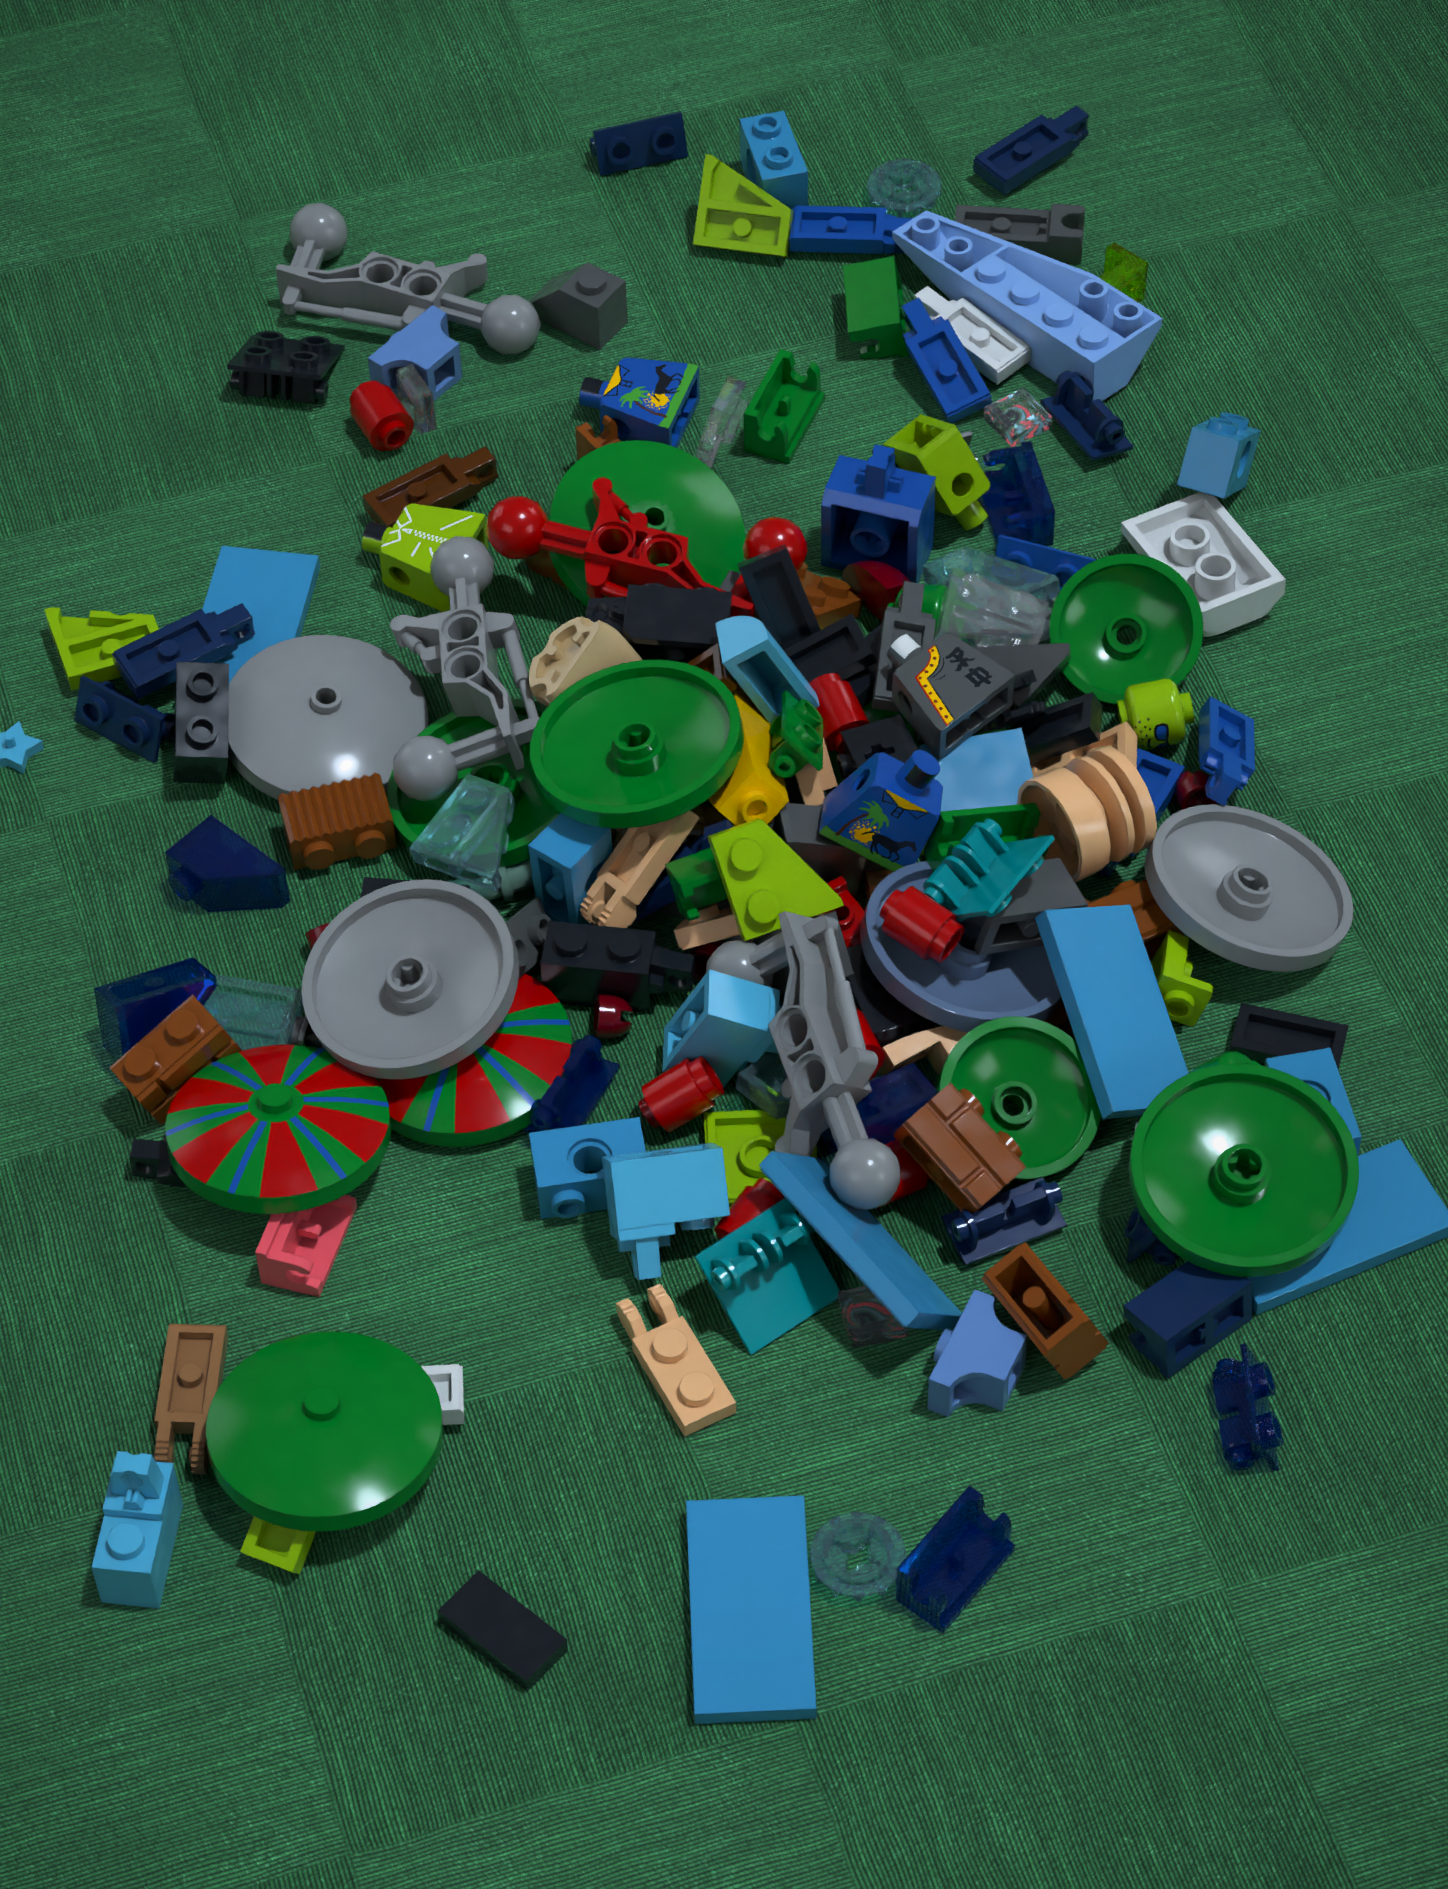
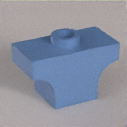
M431 305L401 331L394 333L388 342L368 357L370 381H378L389 386L395 395L409 394L416 396V394H419V398L428 399V394L424 397L419 392H415L414 367L420 376L418 381L421 391L425 393L421 387V382L423 381V384H426V387L433 394L431 404L432 400L434 402L462 378L459 343L449 338L447 313L434 305Z
M974 1289L954 1330L945 1329L941 1334L934 1353V1361L937 1363L928 1381V1410L948 1418L955 1409L969 1403H980L1000 1411L1004 1410L1025 1368L1027 1335L1011 1330L999 1322L995 1316L996 1297Z

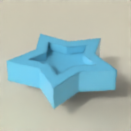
M18 721L6 732H0V767L9 766L24 774L28 758L44 749L43 741L25 735L21 723Z

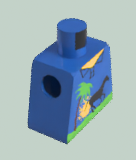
M626 357L619 361L610 382L586 377L580 389L579 403L582 406L599 409L601 433L604 429L602 424L603 417L608 415L617 424L618 438L621 441H653L677 448L700 401L699 365Z
M923 750L914 751L905 763L884 752L875 753L825 797L819 833L893 872L916 863L940 816L943 786L934 779L940 772L938 761L931 754Z

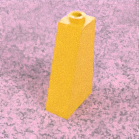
M737 683V689L731 693L736 700L743 724L744 745L742 754L731 776L708 800L735 826L757 818L762 819L768 825L789 802L784 778L776 776L769 768V757L773 752L771 749L770 723Z

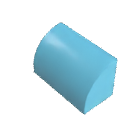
M743 615L726 618L715 623L722 664L770 724L782 712V693L785 690L798 701L805 699L815 708L820 706L814 689L760 620Z

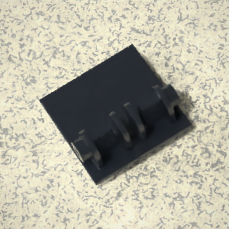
M276 331L258 332L247 340L227 364V369L233 370L231 389L239 390L240 395L264 398L267 395L269 399H275L278 391L279 375H281L282 400L288 401L292 393V401L316 404L318 399L326 400L328 397L329 383L321 379L345 350V345L330 344L329 339L320 336H309L302 340L284 338L282 333Z

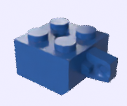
M875 444L872 450L873 456L868 461L839 455L825 487L821 504V566L843 571L849 564L859 561L884 562L898 569L911 582L919 583L934 546L936 477L896 468L895 449Z

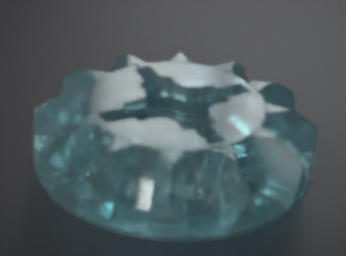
M896 159L885 162L875 168L868 178L867 190L869 191L870 203L886 208L887 213L892 210L897 211L900 218L905 212L920 215L923 208H934L937 197L941 196L940 176L931 166L917 160ZM912 187V192L905 189ZM896 189L902 190V192L898 193L896 192Z
M865 1512L845 1513L827 1521L816 1533L810 1551V1562L812 1563L817 1582H823L829 1587L834 1597H837L839 1594L853 1596L858 1603L865 1596L879 1594L883 1597L889 1586L895 1581L900 1582L906 1559L905 1545L896 1528L885 1519ZM869 1542L868 1562L871 1565L860 1563L856 1569L852 1568L850 1572L847 1571L848 1556L845 1553L856 1555Z

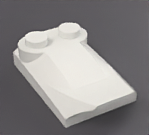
M1198 492L1121 522V532L1138 555L1152 557L1169 565L1190 585L1200 604L1203 617V637L1221 634L1265 616L1285 594L1286 579L1213 495Z

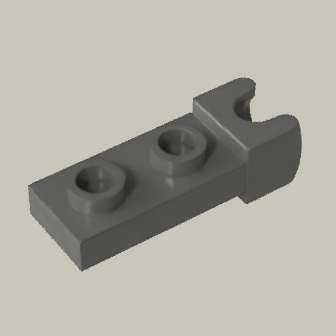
M1052 204L1051 210L956 205L955 221L1066 264H1079L1082 261L1085 208L1083 206Z

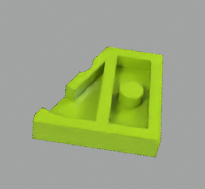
M705 154L693 245L787 258L794 211L713 155Z
M50 607L44 609L47 625L71 691L79 689L80 677L82 676L100 683L122 677L113 663L112 653L159 629L154 615L128 613L126 615H116L110 611L91 610L89 618L62 616L61 608Z
M757 818L707 836L742 940L747 941L781 929L778 914L784 911L811 918L844 906L841 897L762 819Z

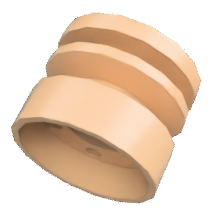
M1100 746L1091 750L1086 756L1072 759L1065 768H1052L1026 780L1019 788L1017 805L1036 803L1041 813L1038 827L1034 831V838L1039 835H1053L1055 838L1049 846L1044 860L1060 858L1074 882L1101 871L1109 861L1120 862L1126 859L1130 853H1138L1147 849L1156 836L1155 807L1148 788L1137 768L1123 753L1111 746Z

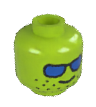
M1159 679L1130 685L1124 692V699L1116 701L1119 723L1127 722L1137 735V748L1142 750L1181 743L1186 734L1185 724L1195 722L1190 693L1179 694L1177 685L1170 679Z

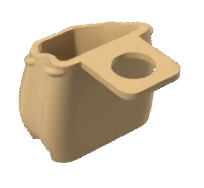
M582 616L576 617L554 630L549 635V640L544 650L532 659L529 669L530 690L537 701L548 707L559 694L582 678L614 665L641 661L643 659L628 641L609 624L600 620L593 622Z

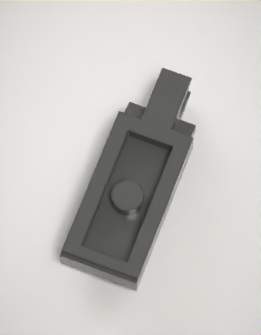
M904 581L902 594L899 596L898 608L887 606L881 623L871 708L901 713L892 699L893 673L898 667L887 658V652L893 642L905 634L910 635L923 648L934 641L936 619H933V614L921 612L924 584Z

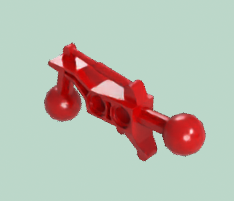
M606 477L597 478L592 484L593 502L598 511V517L592 531L549 521L540 504L524 496H510L497 502L488 513L485 529L488 541L498 554L508 559L524 560L538 554L543 549L585 560L586 588L590 598H603L605 596L609 598L627 597L628 584L645 585L649 583H658L671 588L684 589L710 587L726 592L704 582L689 562L688 537L648 527L647 516L642 512H631L629 506L613 492L612 482ZM774 516L759 520L748 530L743 544V554L745 560L785 544L795 569L798 571L802 568L808 552L807 542L799 526L789 519ZM619 517H623L626 521L620 520ZM611 551H620L617 554H608ZM661 563L669 564L668 566L664 567L656 566L657 564ZM740 575L730 591L732 592V617L743 615L754 617L755 606L744 579Z

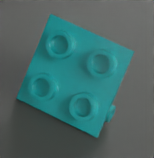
M985 819L983 823L976 822L962 838L960 844L952 849V856H947L942 861V864L923 883V893L956 914L958 922L972 917H992L1001 912L1012 899L1010 892L1019 881L1033 874L1044 861L1042 854L1055 840L1053 835L1005 843L999 837L1002 834V829L995 821Z
M786 1198L694 1256L749 1355L754 1354L842 1296L839 1287L811 1240L810 1235L815 1232L814 1228L801 1214L797 1215L792 1204Z

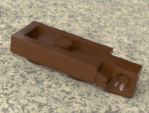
M486 447L461 459L460 457L450 458L446 453L363 495L364 509L376 523L389 527L395 525L405 506L412 503L449 509L473 497L483 487L498 478L496 458Z

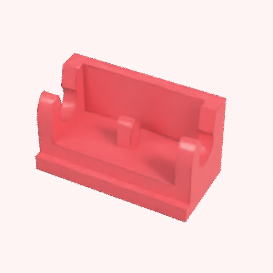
M344 1195L332 1202L311 1209L271 1214L255 1251L261 1283L320 1297L357 1209L356 1198Z

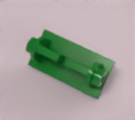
M785 690L782 693V712L773 719L770 725V734L772 736L771 749L773 752L769 757V768L773 774L782 778L795 775L808 762L820 771L823 768V718L809 701L805 699L798 701Z

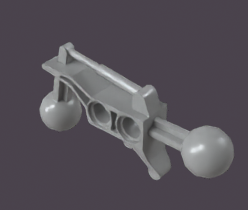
M321 202L305 205L291 219L289 238L296 252L291 265L277 264L276 267L280 303L283 304L284 312L288 315L302 311L325 317L342 318V321L401 331L431 305H434L447 313V320L480 329L488 346L501 354H520L537 341L541 325L539 316L532 303L521 296L502 295L489 304L464 298L466 293L483 285L488 279L487 260L482 254H473L468 258V261L436 267L432 261H424L418 265L372 251L359 264L330 271L319 270L322 261L331 260L346 245L348 227L344 217L336 208Z
M454 536L441 543L433 553L430 564L431 576L438 589L443 594L449 596L450 610L420 618L400 615L393 618L390 622V627L397 644L403 648L408 647L414 654H418L427 673L436 674L442 672V683L456 717L480 716L496 726L449 745L443 739L433 736L413 737L402 745L393 759L394 781L408 797L419 801L438 800L451 790L458 779L459 771L510 753L516 770L524 768L522 744L531 741L533 730L540 718L530 690L529 673L519 643L521 635L513 615L509 613L486 612L483 603L480 604L479 594L483 593L492 582L495 570L494 560L487 547L472 537ZM505 647L516 687L521 692L528 719L520 722L508 691L499 682L497 648Z
M784 911L778 914L782 932L759 945L744 940L723 943L707 961L706 973L710 969L772 987L773 974L789 965L790 971L783 1007L768 1024L788 1076L781 1086V1093L783 1097L790 1099L784 1136L777 1140L775 1151L810 1157L821 1134L830 1127L838 1148V1152L830 1164V1185L840 1201L855 1209H874L886 1204L896 1192L900 1184V1165L890 1147L875 1139L868 1138L856 1108V1104L872 1092L868 1080L877 1067L878 1057L875 1052L866 1050L850 982L846 981L835 933L838 930V921L822 915L814 919Z

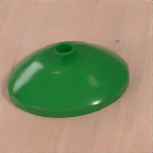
M1110 555L1082 567L1062 587L1051 612L1049 624L1050 644H1070L1071 660L1061 669V672L1077 690L1084 695L1093 692L1101 703L1117 706L1116 701L1124 699V692L1130 685L1159 679H1170L1178 687L1186 679L1195 666L1201 651L1203 617L1200 604L1192 588L1169 565L1144 555ZM1124 629H1131L1136 633L1137 637L1132 644L1124 645L1118 641V633Z
M1020 1016L990 1020L975 1027L962 1037L950 1051L942 1066L937 1093L950 1082L958 1091L963 1088L970 1091L982 1104L984 1115L981 1117L996 1133L999 1131L1006 1132L1020 1147L1022 1157L1019 1159L1026 1168L1013 1181H1034L1042 1177L1044 1179L1065 1170L1086 1151L1095 1137L1101 1113L1077 1042L1052 1024ZM1003 1100L1015 1102L1019 1110L1018 1115L1011 1116L1007 1114L1002 1106Z

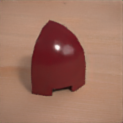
M859 561L849 564L843 570L841 580L849 584L850 591L865 598L863 605L881 622L888 604L895 603L900 589L903 588L904 581L911 582L898 569L887 563L877 561Z

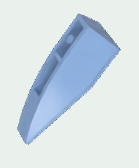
M927 210L892 231V239L950 300L958 301L963 297L1028 344L1031 348V359L1026 364L1055 383L1057 377L1064 371L1079 373L1084 378L1086 385L1094 392L1093 400L1100 399L1104 401L1128 384L1162 326V317L1092 273Z

